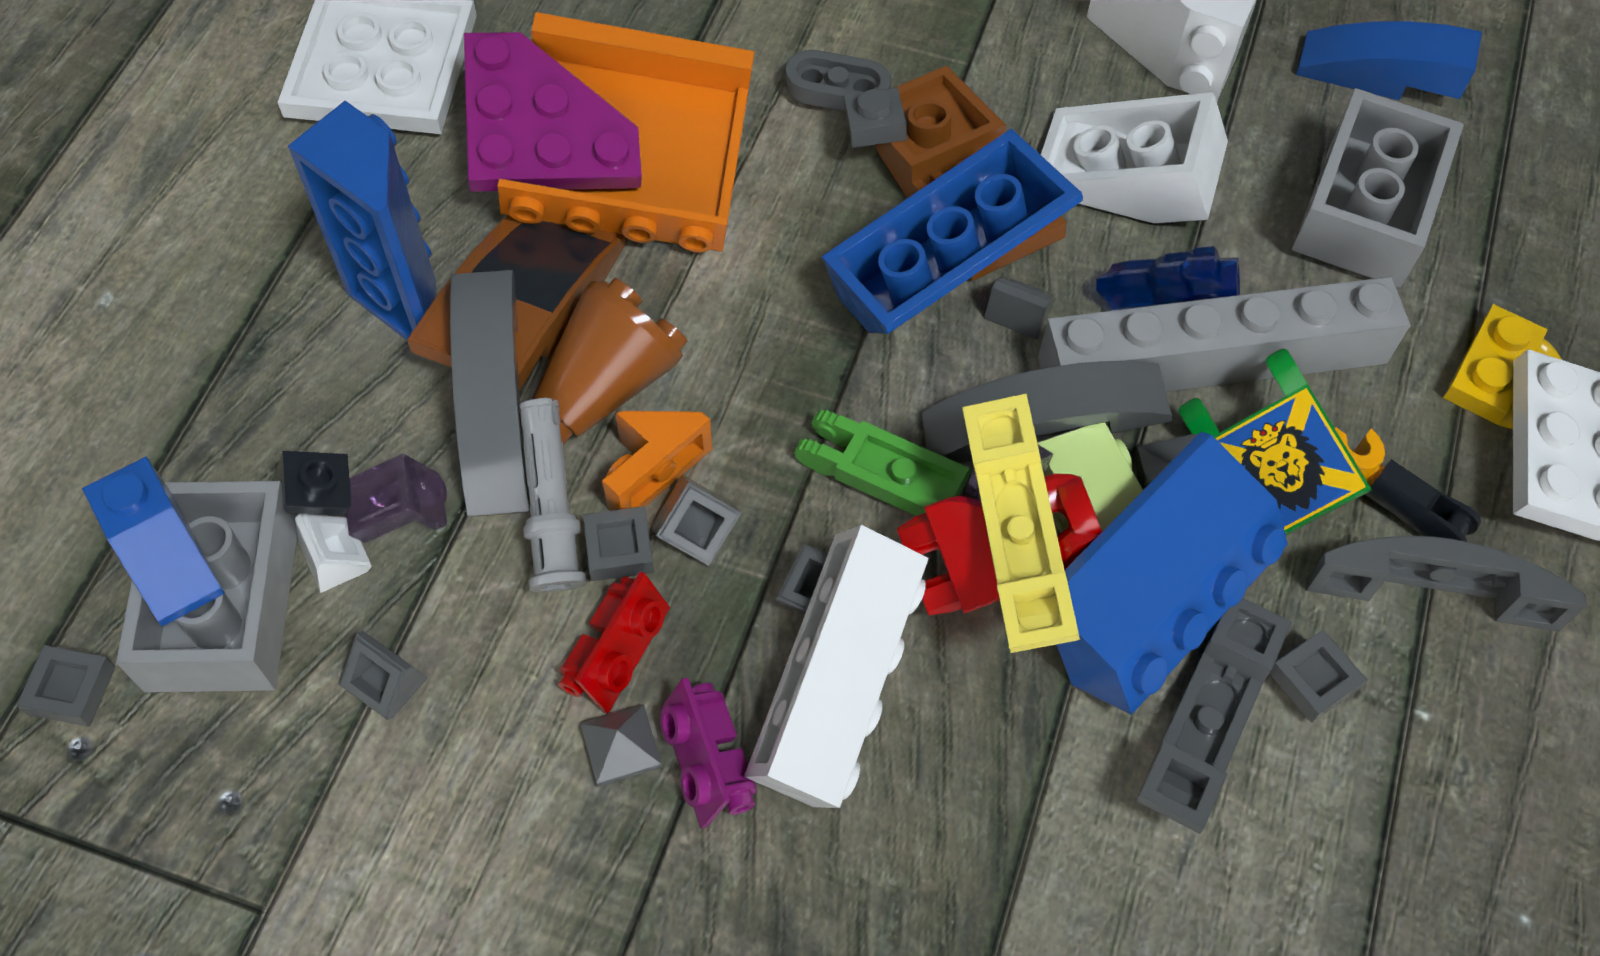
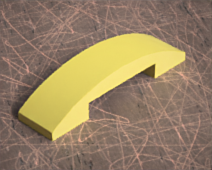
M1027 393L962 407L981 496L1010 652L1014 653L1080 640Z

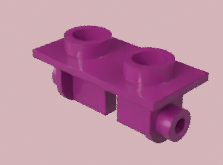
M682 678L661 707L660 722L663 736L669 745H673L682 771L681 789L684 799L689 806L694 807L700 828L702 829L707 828L725 806H727L730 815H738L751 810L755 806L752 796L757 792V788L752 780L744 777L748 765L742 748L719 752L718 744L733 742L737 737L723 693L715 691L712 683H702L692 688L689 678Z

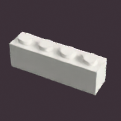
M863 525L835 534L745 772V778L812 807L840 808L842 800L852 793L858 781L860 764L857 762V758L864 738L874 730L880 719L882 701L879 699L885 679L896 668L902 657L904 640L900 637L908 615L913 613L918 607L924 595L926 584L925 580L921 578L929 559L928 557Z

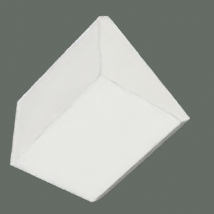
M299 513L295 517L298 543L320 593L370 570L372 566L350 518Z

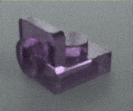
M400 454L350 478L351 507L346 514L348 534L361 542L371 541L413 521H417L433 530L447 526L445 509L447 489L439 473L405 454Z

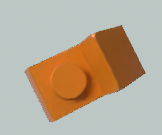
M619 411L616 413L619 439L632 454L620 457L610 467L606 478L602 480L608 510L646 507L679 479L682 474L686 473L712 451L710 418L703 412Z

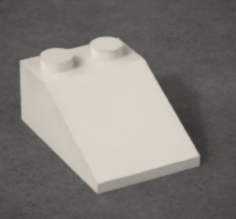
M1090 0L1087 18L1167 86L1189 94L1214 92L1217 102L1236 60L1257 0Z
M1214 92L1056 108L1041 156L1082 192L1083 201L1079 204L1151 223L1208 220L1228 139Z

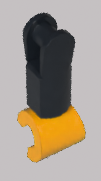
M1335 427V430L1371 487L1372 491L1364 494L1365 496L1411 526L1421 536L1467 542L1465 536L1473 534L1478 530L1481 518L1472 507L1439 492L1392 459L1385 467L1381 465L1385 457L1384 444L1372 428L1354 451H1352L1348 446L1346 434Z

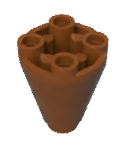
M614 278L610 284L605 281L601 283L591 281L584 289L532 399L551 398L552 401H559L560 431L563 445L572 435L576 437L581 436L672 370L683 357L680 350L687 343L686 337L666 320L660 318L655 323L638 309L639 305L643 302L640 296L617 278Z

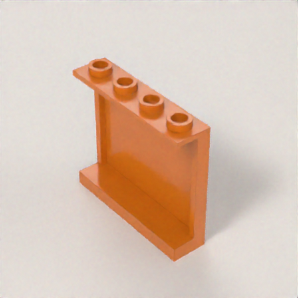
M535 12L531 29L532 42L638 127L642 174L641 188L563 190L499 179L500 213L510 215L513 219L528 224L547 221L565 224L572 230L581 233H594L599 230L621 234L629 240L640 243L657 240L679 244L684 249L693 252H706L709 250L723 252L755 51Z

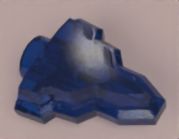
M1214 246L1196 247L1188 252L1167 253L1156 259L1119 262L1112 264L1107 274H1103L1096 279V291L1103 300L1108 301L1112 310L1240 295L1239 258H1220L1218 250Z

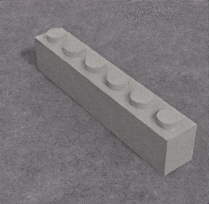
M1392 277L1048 318L1038 360L1041 369L1099 361H1133L1159 364L1165 390L1168 392L1274 378L1266 364V358L1283 348L1289 351L1302 374L1387 364L1411 324Z

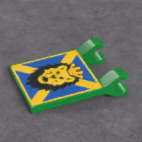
M1283 348L1269 355L1266 358V364L1285 397L1222 432L1219 431L1209 411L1199 398H1193L1179 407V413L1191 434H1199L1201 431L1211 434L1277 499L1284 531L1287 536L1372 490L1289 351Z

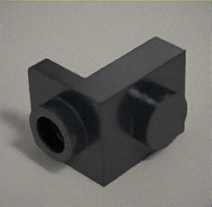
M282 451L273 481H281L283 509L286 512L345 515L348 513L351 507L348 454Z

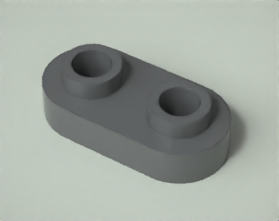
M804 50L793 55L786 65V89L789 95L795 100L809 105L845 111V94L860 93L871 89L882 90L891 88L889 71L880 63L868 59L821 50Z

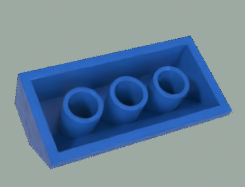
M345 100L290 143L288 148L347 295L407 340L436 298V279L429 260L432 253L421 235L418 225L421 217L411 203L406 187L409 184V178L399 164L394 148L397 144V139L393 131L377 115L371 114L366 116Z
M1011 128L822 256L838 299L869 333L889 334L1082 202L1083 195L1078 188Z
M1201 431L1065 569L1080 640L1056 644L1071 684L1130 715L1137 710L1149 695L1156 693L1162 687L1170 672L1191 650L1196 649L1203 642L1207 632L1230 607L1240 602L1246 589L1268 565L1275 563L1280 558L1284 548L1288 545L1277 499L1211 434Z

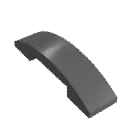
M513 270L451 274L450 335L453 397L459 461L468 517L530 512L529 487L527 485L519 412L520 393L515 332H518Z
M1133 361L1076 363L1019 373L953 395L922 412L927 449L957 463L973 461L962 407L1026 393L1036 436L1109 422L1111 433L1172 421V414L1159 364Z
M1426 536L1382 537L1363 540L1333 549L1323 555L1307 578L1306 591L1366 601L1373 597L1384 581L1495 599L1496 622L1558 632L1587 606L1585 593L1552 572L1525 559L1479 544Z
M1244 598L1235 606L1230 607L1218 620L1162 738L1136 799L1137 802L1201 834L1228 774L1225 772L1263 682L1274 666L1292 621Z

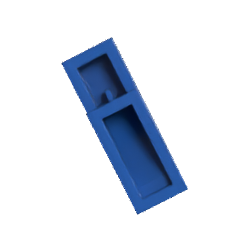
M1373 21L1307 31L1304 38L1296 75L1350 89L1357 88L1395 100H1400L1406 86L1460 99L1476 70L1482 31L1445 24L1412 21Z

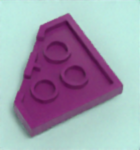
M521 32L464 33L468 182L470 192L498 191L499 179L563 190L641 188L639 131L634 123Z

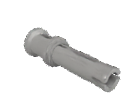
M551 398L531 399L519 404L531 518L526 520L523 532L525 539L531 540L534 577L530 578L528 582L529 590L532 592L566 591L587 584L585 573L580 572L578 568L575 535L581 532L579 520H576V515L570 513L563 442L560 431L559 401H552Z

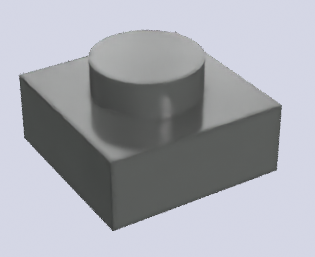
M898 87L882 90L871 89L865 92L844 95L845 115L852 148L907 140L906 120Z
M645 506L583 514L591 581L638 575L639 572H644L645 574L654 573Z
M1324 630L1276 661L1269 673L1311 723L1357 692L1368 680Z
M43 645L17 706L30 716L90 727L115 665L106 656Z

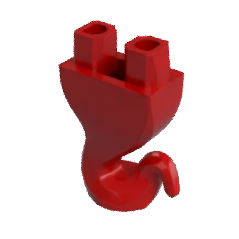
M1051 474L1044 478L1052 513L1059 512L1064 514L1069 523L1068 527L1057 536L1065 570L1102 533V529L1082 477L1073 474ZM963 496L946 498L925 506L926 513L915 516L897 528L903 546L922 555L940 549L948 573L925 581L926 585L922 600L928 615L950 613L960 609L965 614L1000 600L990 542L980 500Z

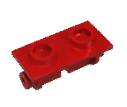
M639 572L635 580L623 576L619 584H610L607 589L608 593L589 622L594 630L602 632L601 637L598 639L582 634L566 662L562 663L559 668L562 678L558 686L562 690L575 697H581L585 691L601 711L609 714L620 693L628 686L634 669L653 637L660 631L664 618L671 608L644 572Z

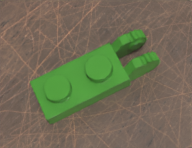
M822 409L811 422L812 429L820 437L825 438V440H830L840 447H847L844 453L825 444H819L817 441L805 438L800 440L794 451L795 457L803 466L814 469L815 472L824 476H835L836 480L915 516L926 513L924 507L949 497L962 496L972 474V470L969 467L863 420L861 423H858L840 414L836 415L834 412Z

